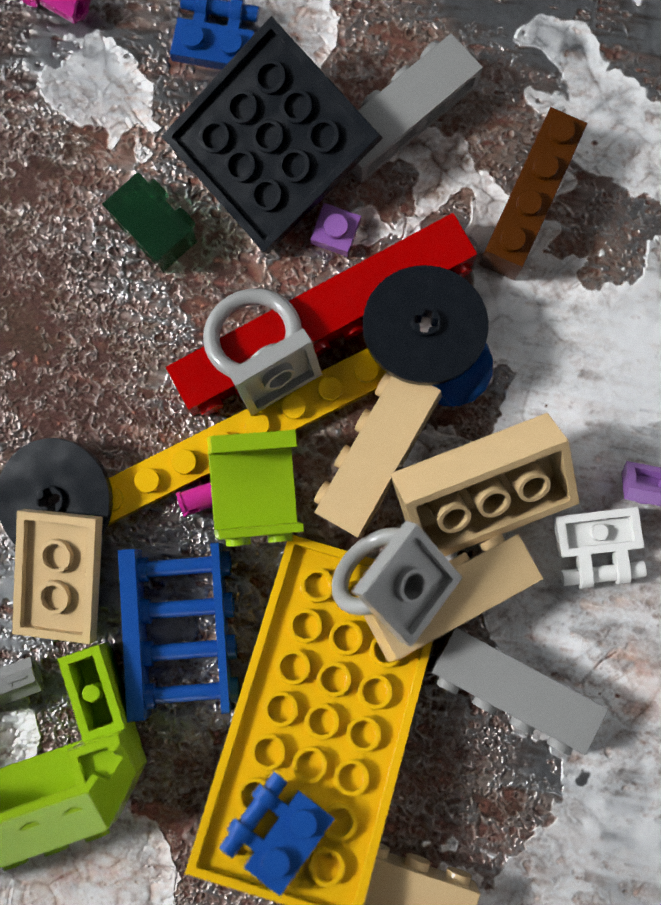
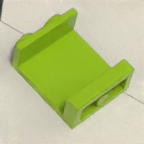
M296 430L217 435L207 438L215 538L219 540L225 539L226 546L250 545L252 536L267 535L268 542H284L293 540L292 533L304 532L303 523L297 522L291 449L297 447Z

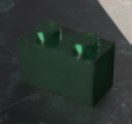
M137 172L104 201L102 205L110 218L164 272L198 242L192 229L196 224L183 208L179 206L174 210L166 202L169 195L155 179L152 178L147 182Z

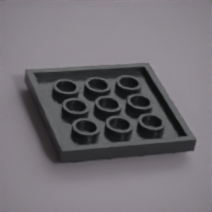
M272 16L161 136L264 253H270L383 139L377 130Z

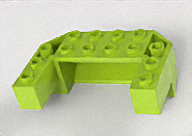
M105 642L57 659L82 740L0 768V868L3 871L19 867L28 862V858L42 853L45 857L59 853L70 847V843L85 839V842H90L109 834L110 827L121 816L147 763L135 721L127 722L126 693L110 642Z

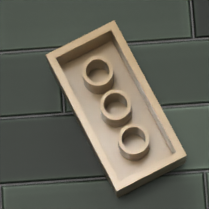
M548 413L390 473L404 520L418 524L444 556L580 504L569 440Z

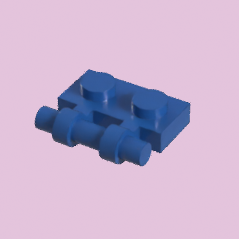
M180 0V9L193 11L194 16L193 20L177 17L170 50L171 59L174 62L222 70L254 35L253 30L241 28L243 20L258 22L259 6L245 4V0ZM209 14L229 18L227 26L208 23Z
M273 772L264 786L259 784L251 794L254 799L240 819L234 818L227 827L229 834L219 848L231 858H234L243 844L252 849L254 853L246 862L244 868L278 896H281L332 824L334 818L299 790L288 805L283 802L278 796L288 782L279 774ZM269 809L279 818L263 839L253 830Z

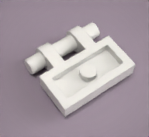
M638 507L553 517L558 558L575 556L576 561L575 569L560 571L563 587L578 585L580 589L593 588L594 583L615 581L617 585L627 584L633 578L646 577L645 562H630L628 550L644 548ZM612 553V564L592 565L591 554Z

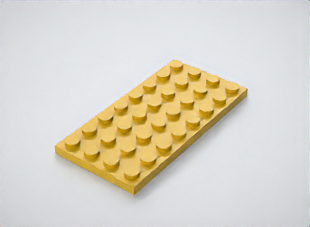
M293 535L292 541H287L187 864L186 875L284 905H364L433 641L398 660L387 661L364 615L349 614L340 609L334 601L332 579L338 563L347 552L346 550ZM365 556L354 569L348 586L352 596L357 597L352 590L376 559ZM273 772H276L288 782L278 796L283 802L288 805L299 790L334 818L332 824L281 896H278L244 868V865L254 853L252 849L243 844L234 858H231L219 848L229 834L227 827L234 818L240 819L254 799L251 794L259 784L264 786ZM268 809L253 831L264 839L279 816Z

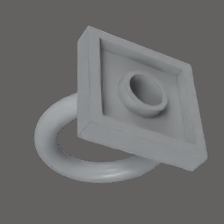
M260 288L240 290L220 301L208 316L203 333L205 352L213 366L231 378L252 416L322 375L312 341L302 328L296 309L282 295ZM249 305H262L273 309L284 322L285 339L259 349L249 360L242 364L230 359L220 344V332L226 319L236 310Z
M406 520L400 528H383L366 535L345 553L333 575L332 595L338 607L349 614H374L401 643L412 648L463 577L419 525ZM387 545L352 590L357 597L352 596L348 586L356 566L369 553Z

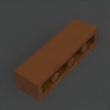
M550 107L478 265L515 281L525 264L588 124L587 122Z

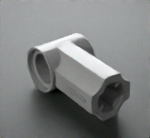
M34 656L0 668V707L44 691V679Z

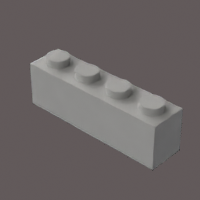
M452 33L441 42L438 40L431 42L424 49L416 63L411 67L409 65L401 67L394 74L391 83L381 92L378 89L374 90L362 102L361 108L358 111L377 130L383 139L350 171L360 183L365 181L478 86L483 67Z
M458 628L447 632L429 668L433 674L437 675L434 683L455 695H457L460 688L474 695L472 704L492 715L495 714L497 708L512 716L509 723L529 735H532L536 728L550 736L547 744L569 756L573 749L584 755L587 754L608 711V708Z

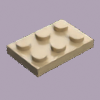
M34 509L17 511L12 634L91 644L97 640L103 517Z

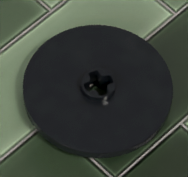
M421 265L408 267L386 277L371 293L363 315V336L372 358L391 376L415 385L443 384L466 373L480 357L486 344L489 330L487 310L476 289L462 276L448 269L436 266ZM423 317L431 319L430 323L433 327L428 329V333L420 331V324L418 323L422 322Z
M45 438L26 444L8 460L0 475V521L6 534L15 545L17 511L22 509L103 517L102 536L105 533L112 515V488L105 468L90 450L68 439ZM53 494H59L60 501L55 505H49L48 498L52 497Z

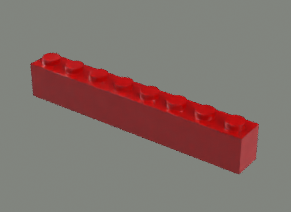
M451 213L289 300V302L296 309L302 328L311 339L316 356H319L331 348L329 343L337 338L344 336L345 340L363 332V315L366 303L374 289L386 277L399 270L421 265L445 268L465 277L472 271L471 266L475 261L477 252L455 214ZM272 309L220 337V344L230 359L242 364L249 360L259 349L285 339V325L280 315ZM204 346L165 367L187 409L193 416L201 413L202 417L216 412L224 406L222 401L234 394L241 397L231 378L217 370L210 362Z

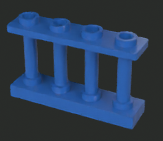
M210 543L211 556L149 561L148 557H142V550L140 549L118 550L127 722L146 720L152 715L151 709H156L157 704L220 699L221 714H229L234 709V702H238L240 696L239 677H232L231 660H236L238 654L236 634L229 635L228 618L235 616L233 592L226 593L225 576L232 575V561L230 551H223V543ZM212 573L214 598L151 603L150 599H145L144 582H149L151 577ZM215 615L216 640L154 645L153 641H147L146 624H151L152 619ZM218 657L219 682L156 687L155 683H150L149 666H154L156 661Z

